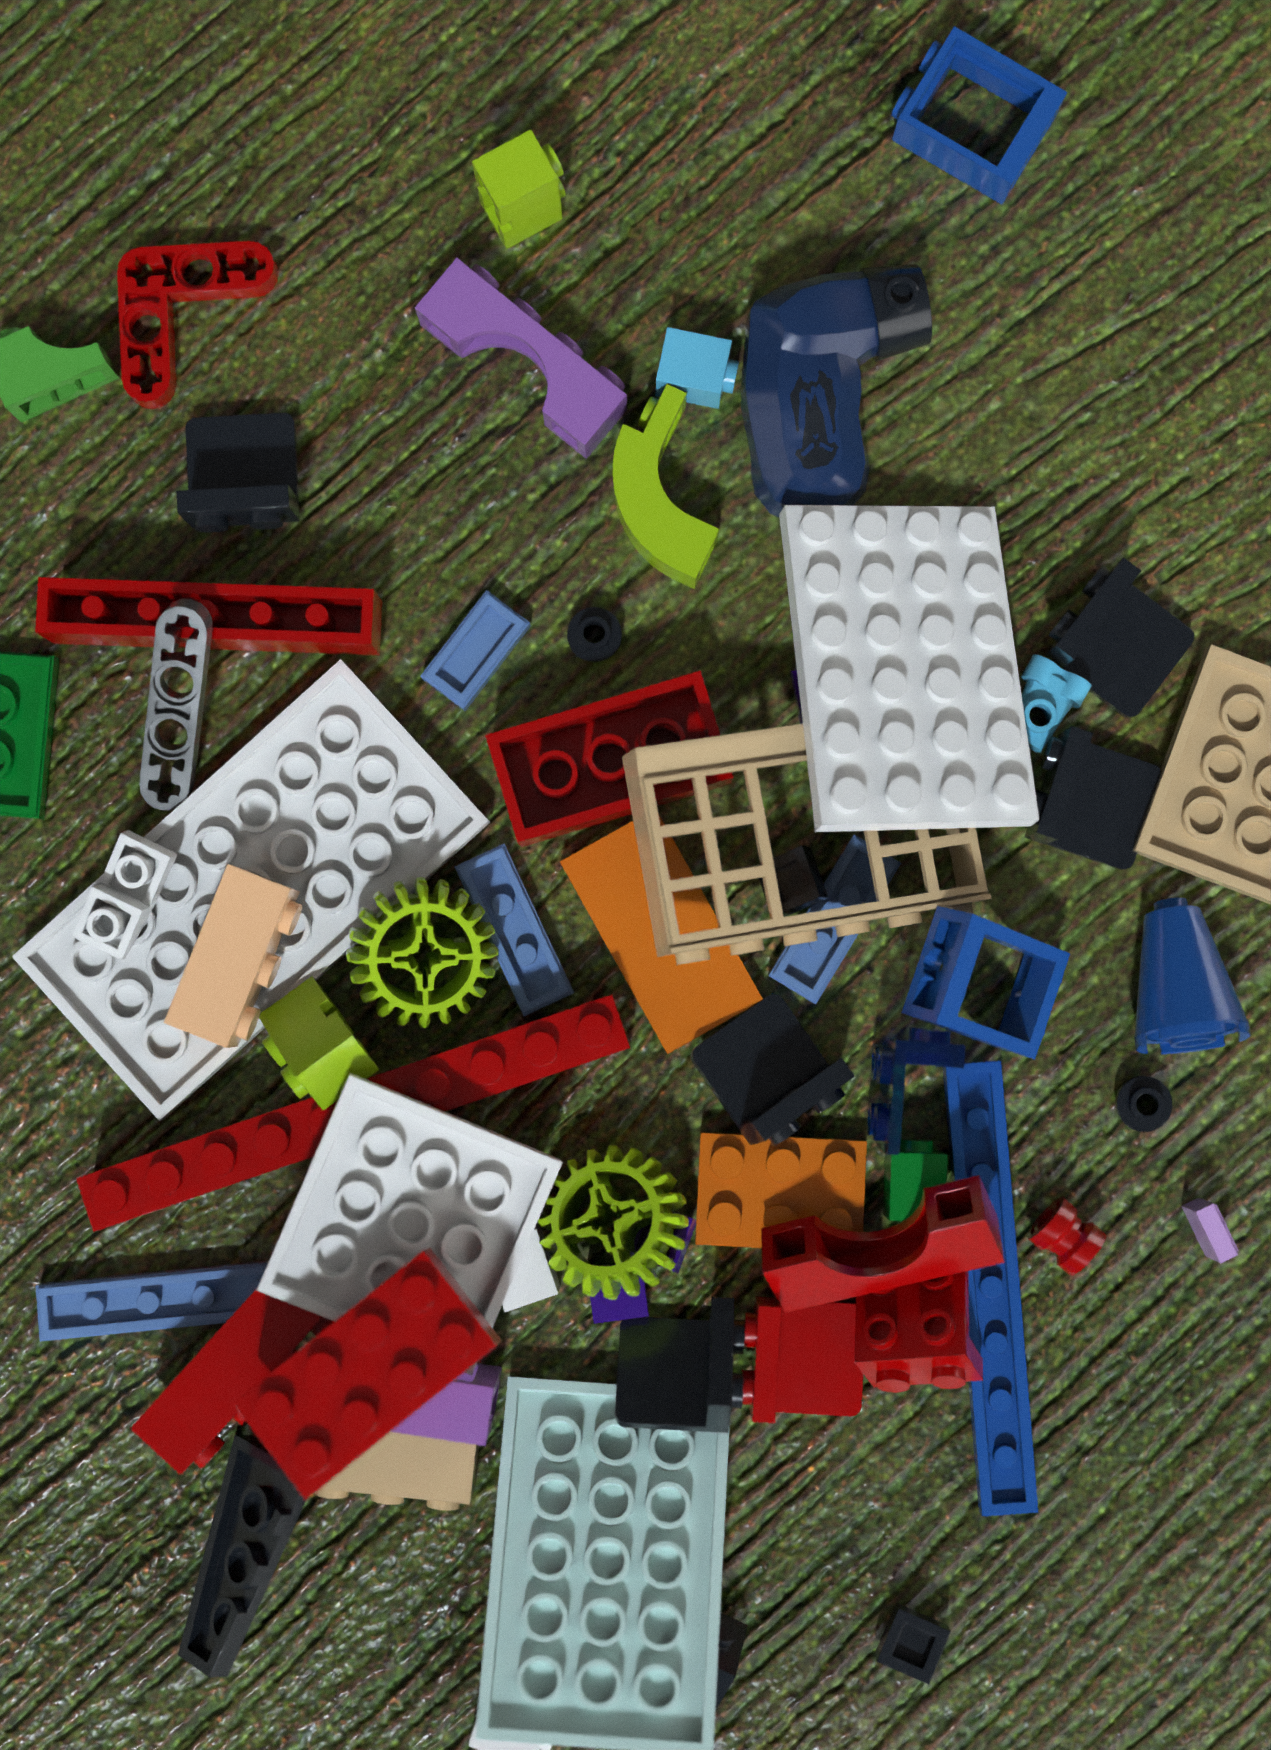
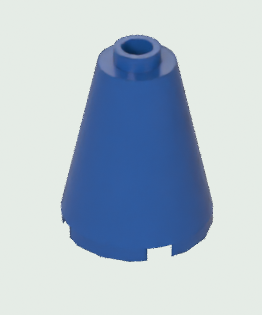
M1169 898L1155 902L1153 904L1154 911L1145 914L1143 921L1134 1037L1136 1051L1148 1054L1147 1044H1160L1161 1054H1179L1216 1049L1225 1046L1224 1035L1235 1032L1238 1033L1239 1042L1247 1040L1251 1036L1249 1022L1200 907L1188 905L1186 898Z

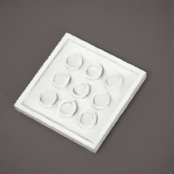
M349 1073L259 1282L257 1291L336 1321L423 1250L431 1248L486 1321L493 1327L560 1170L562 1161L547 1153ZM477 1363L464 1373L472 1375Z

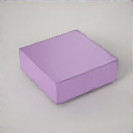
M1197 1198L1181 1206L1206 1257L1222 1263L1238 1255L1237 1251L1239 1250L1217 1204Z

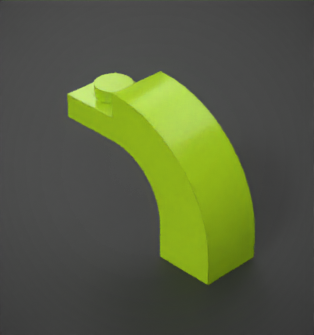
M666 384L660 399L651 396L641 414L638 427L644 429L643 433L625 424L622 425L613 457L614 498L623 529L640 555L664 575L695 589L717 544L720 529L680 510L667 497L661 485L658 474L659 465L686 409L687 396L686 392Z

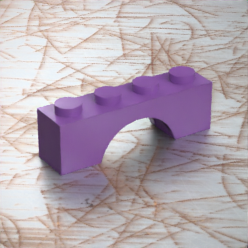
M456 258L416 305L415 310L420 325L460 358H464L482 349L499 347L520 352L531 359L542 371L548 384L546 400L542 410L545 426L587 459L627 411V394L623 392L626 388L625 384L608 368L600 366L596 370L582 359L581 356L584 354L582 349L566 334L558 332L554 336L539 324L541 317L525 301L516 298L514 302H511L497 290L500 287L499 283L483 267L474 264L470 269L461 260Z

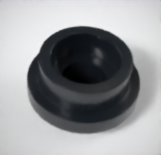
M590 607L581 610L572 618L567 630V639L571 650L577 657L587 662L597 663L611 658L617 652L622 640V631L619 621L611 612L599 607ZM591 625L602 627L605 631L604 638L598 643L588 642L584 638V632L587 627Z
M1137 1076L1127 1080L1119 1088L1115 1099V1108L1120 1120L1127 1127L1136 1131L1150 1132L1163 1126L1169 1119L1172 1112V1097L1168 1088L1158 1079L1148 1076ZM1147 1093L1153 1098L1154 1106L1151 1112L1142 1115L1137 1110L1136 1102L1142 1094Z

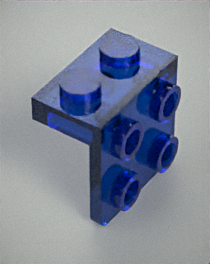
M909 1027V1037L883 1035L882 1047L873 1048L871 1079L877 1080L880 1083L878 1103H869L867 1135L873 1136L876 1146L886 1155H899L906 1064L964 1068L966 1045L950 1041L951 1032L941 1029Z

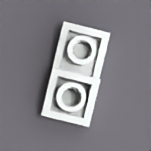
M129 830L120 833L101 882L91 887L72 937L120 960L125 959L147 921L178 854Z

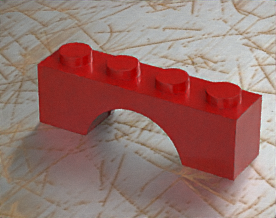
M980 1175L924 1188L920 1205L909 1218L893 1227L879 1231H846L823 1222L815 1215L761 1228L762 1273L785 1313L1004 1263L998 1217Z

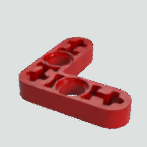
M254 241L148 246L131 249L122 256L117 269L121 379L124 389L136 404L148 409L160 408L169 403L175 394L176 361L173 302L265 296L273 290L279 275L277 264L266 246ZM253 258L257 259L260 266L265 268L256 272V279L251 281L246 278L242 271H227L230 282L224 283L225 272L221 260L226 259L231 270L248 268L249 259ZM200 259L211 263L213 267L212 276L206 283L197 286L185 281V269L191 262ZM172 262L171 271L176 285L171 286L165 275H153L148 277L147 286L141 287L132 276L141 274L142 266L147 264L155 274H171L167 264ZM147 315L159 318L161 329L156 338L147 342L134 338L133 327L138 319ZM140 355L151 357L152 371L159 379H162L161 382L154 383L152 392L147 394L137 384V381L145 380L147 375L146 362Z

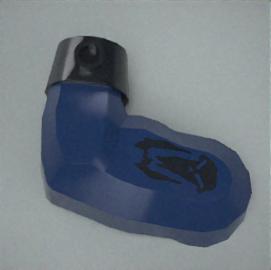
M917 264L862 268L859 272L822 274L781 286L754 302L746 320L740 387L741 410L750 451L754 494L770 514L779 517L785 505L853 506L866 492L870 466L859 420L861 400V372L859 367L870 358L878 362L931 343L932 316L930 300L923 273Z

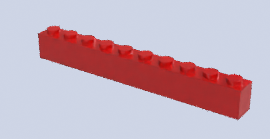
M611 994L367 1078V1080L442 1111H448L629 1049L631 1045L614 995ZM311 1097L76 1178L93 1232L314 1157L337 1101L323 1111Z

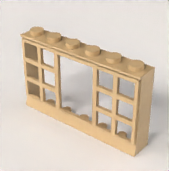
M803 724L639 747L622 756L657 957L675 954L677 965L709 960V948L729 945L731 956L765 950L763 939L783 936L784 947L818 941L816 930L830 927L836 928L837 937L870 932L869 921L887 918L889 928L922 923L921 912L935 910L937 906L974 914L972 903L992 899L991 893L988 894L976 828H947L946 836L930 838L928 829H914L915 841L880 846L878 831L873 830L864 831L875 890V902L783 917L757 769L807 761ZM744 771L751 812L713 818L705 776ZM692 778L699 820L660 826L653 784ZM753 824L760 866L722 872L715 830ZM701 832L709 874L670 880L663 838ZM949 847L957 888L939 890L932 849ZM919 852L926 893L890 899L883 857ZM763 877L770 919L732 926L724 884ZM711 886L718 928L680 935L672 892Z

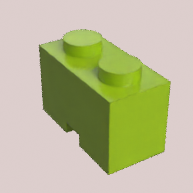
M531 129L472 161L475 179L479 184L477 189L480 203L506 250L563 219L560 199L566 196V193L559 178L564 175L562 166L551 145L547 143L541 147Z
M313 976L260 1013L259 1019L269 1034L261 1040L263 1045L280 1067L288 1064L287 1067L280 1071L283 1078L300 1099L309 1093L323 1111L339 1099L349 1073L367 1079L379 1070L362 1043L352 1035L354 1031L339 1009Z

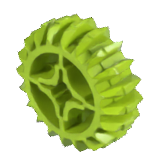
M417 877L414 883V894H407L402 881H397L393 884L394 891L398 897L395 900L389 902L381 891L373 895L377 906L381 909L377 914L368 908H360L358 911L359 918L369 927L368 929L361 927H351L349 929L350 939L363 946L347 949L346 958L348 962L362 964L354 968L349 975L353 984L367 983L360 991V997L364 1003L372 1002L380 997L376 1005V1012L380 1017L387 1016L397 1007L396 1021L398 1025L405 1026L413 1012L416 1013L420 1028L426 1029L430 1024V1013L437 1012L443 1024L451 1022V1015L447 1008L454 1004L457 1005L462 1013H468L471 1008L464 997L468 992L475 997H484L486 990L476 979L477 977L493 978L495 969L490 964L481 960L497 956L498 948L493 943L482 942L490 938L495 933V929L490 922L477 923L485 914V910L480 903L465 908L469 899V894L466 890L459 889L447 900L449 895V884L447 881L440 879L436 883L433 893L428 894L427 881L424 877ZM430 911L446 915L456 921L463 928L466 942L454 943L452 938L436 936L433 933V925L430 921ZM413 913L410 928L403 937L387 940L386 945L379 946L382 937L391 925L400 918ZM422 932L431 950H435V952L426 954L425 962L422 963L423 974L412 954L419 950V943H422ZM459 960H464L457 974L444 986L434 990L435 977L439 971L445 967L457 966ZM377 963H390L392 968H402L410 971L414 983V993L391 985L379 972Z
M609 1145L604 1160L595 1149H587V1166L584 1167L575 1159L567 1160L568 1170L572 1175L567 1180L557 1175L553 1185L560 1190L556 1197L549 1195L545 1203L546 1206L552 1209L551 1215L539 1217L537 1221L539 1227L550 1230L552 1233L543 1237L539 1243L542 1244L546 1251H556L548 1262L550 1268L557 1272L565 1270L563 1282L571 1287H575L582 1282L583 1294L594 1297L602 1288L605 1298L616 1300L622 1285L627 1295L632 1297L638 1296L640 1293V1277L647 1284L655 1287L660 1282L657 1273L654 1271L658 1264L670 1271L675 1268V1262L666 1256L669 1247L676 1250H683L685 1248V1241L673 1235L674 1229L688 1227L689 1219L684 1215L672 1213L686 1203L685 1196L680 1192H670L677 1183V1179L669 1172L660 1174L662 1163L654 1157L643 1162V1153L636 1148H631L623 1156L619 1147ZM619 1179L636 1181L645 1189L649 1200L640 1203L635 1199L622 1201L619 1193L612 1189L610 1181ZM590 1193L591 1203L589 1209L583 1216L576 1219L580 1205ZM615 1211L622 1218L614 1222L615 1231L611 1233L604 1229V1226L612 1222L611 1213ZM651 1225L645 1243L636 1253L634 1247L636 1234L641 1228ZM585 1241L592 1245L603 1242L606 1252L613 1255L616 1265H591L584 1258L577 1244Z

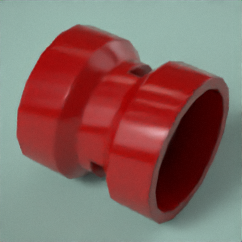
M1063 1196L1053 1201L1038 1216L1027 1234V1239L1040 1250L1048 1249L1050 1252L1056 1253L1057 1265L1069 1276L1079 1273L1093 1260L1104 1245L1107 1237L1106 1233L1093 1222L1082 1223V1220L1077 1216L1076 1207Z

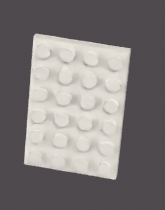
M785 505L779 514L815 832L1032 826L1039 820L995 507Z

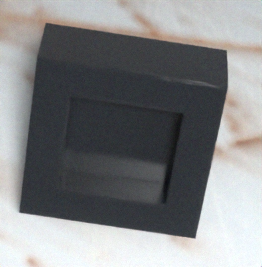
M801 845L773 858L783 917L828 899L811 847ZM761 877L759 881L766 899L763 877Z
M896 1602L874 1654L876 1661L926 1684H930L951 1631L947 1624Z

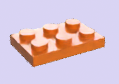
M700 1131L695 1245L762 1248L761 1228L813 1215L838 1229L863 1232L867 1141L861 1139L790 1136L775 1146L772 1145L769 1139L765 1142L750 1145L741 1133Z

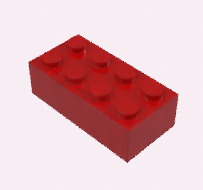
M701 670L485 735L514 834L520 847L631 815L632 811L622 756L634 748L721 736ZM732 772L705 776L707 789L710 791L730 785L734 778ZM692 778L653 784L657 806L695 795Z
M429 1248L423 1250L233 1402V1405L306 1501L493 1350L501 1342V1339L436 1254Z

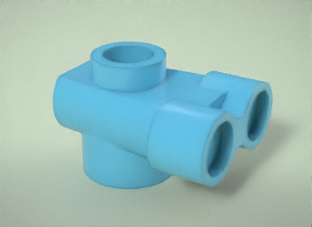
M1033 654L1021 676L1026 682L1022 692V701L1029 749L1040 753L1071 707L1080 708L1092 685L1081 676L1060 668L1053 661ZM1033 707L1040 709L1045 715V726H1036L1031 722L1029 713Z

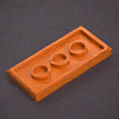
M658 813L660 826H664L665 824ZM633 821L560 861L667 1054L763 1000L739 955L731 956L729 945L709 948V960L677 965L675 954L657 957ZM663 838L670 880L693 877L694 875L673 838ZM701 888L672 892L680 935L718 928L716 914Z

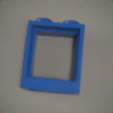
M954 26L944 44L935 40L926 53L919 67V72L925 75L916 90L907 86L899 97L891 114V117L897 119L892 141L1003 205L1056 118L1068 92ZM951 69L1029 114L998 166L919 121Z
M937 906L901 1013L998 1049L1035 1059L1045 1034L1046 1025L1059 986L1063 980V974L1070 953L975 914ZM983 938L1024 953L999 1031L958 1016Z

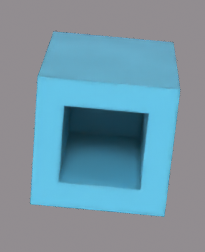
M667 327L656 377V396L661 397L666 384H669L687 393V403L719 409L722 392L733 394L739 361L730 359L732 340Z

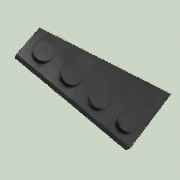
M254 1435L234 1436L178 1653L181 1658L209 1678L229 1675L306 1502L260 1439Z

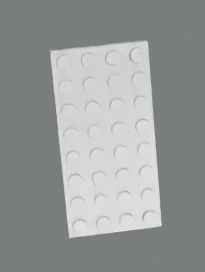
M340 659L144 836V838L178 855L147 921L125 959L120 960L72 937L91 887L101 882L103 874L18 950L12 958L154 1116L161 1121L166 1119L265 1028L259 1019L248 1041L241 1039L238 1047L226 1048L164 1023L227 864L300 891L296 900L297 903L302 904L298 923L290 936L282 935L275 955L281 957L278 973L269 988L262 986L254 1005L262 1013L311 976L317 981L346 954L347 949L357 944L350 939L349 929L351 927L368 929L369 926L359 918L358 911L361 907L368 908L376 914L381 910L373 897L376 892L381 891L385 894L388 901L391 902L398 898L393 884L397 881H402L407 894H412L415 891L414 883L417 877H424L427 881L484 829L490 821Z

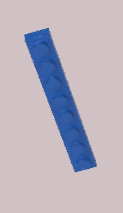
M999 1060L942 1064L952 1182L980 1175L998 1217L1004 1263L968 1271L969 1338L983 1358V1380L968 1381L978 1509L982 1517L1038 1513L1002 1064Z

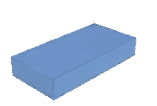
M486 590L420 677L462 710L466 711L531 627V624Z

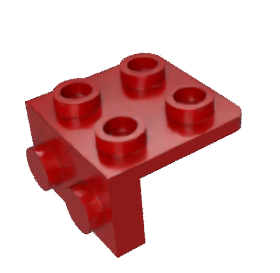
M968 1271L856 1297L855 1364L874 1388L877 1387L879 1390L893 1393L904 1392L910 1388V1385L932 1384L943 1389H957L963 1387L967 1381L983 1380V1358L969 1338Z
M755 1296L754 1313L745 1312L744 1347L752 1348L751 1370L742 1369L741 1371L744 1376L743 1404L749 1405L752 1422L775 1423L776 1412L848 1417L855 1416L860 1412L862 1408L863 1373L855 1364L856 1302L836 1301L785 1313L776 1297Z

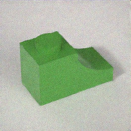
M29 326L25 328H9L0 332V398L5 408L21 423L119 379L111 358L97 342L84 347L61 348L44 343Z

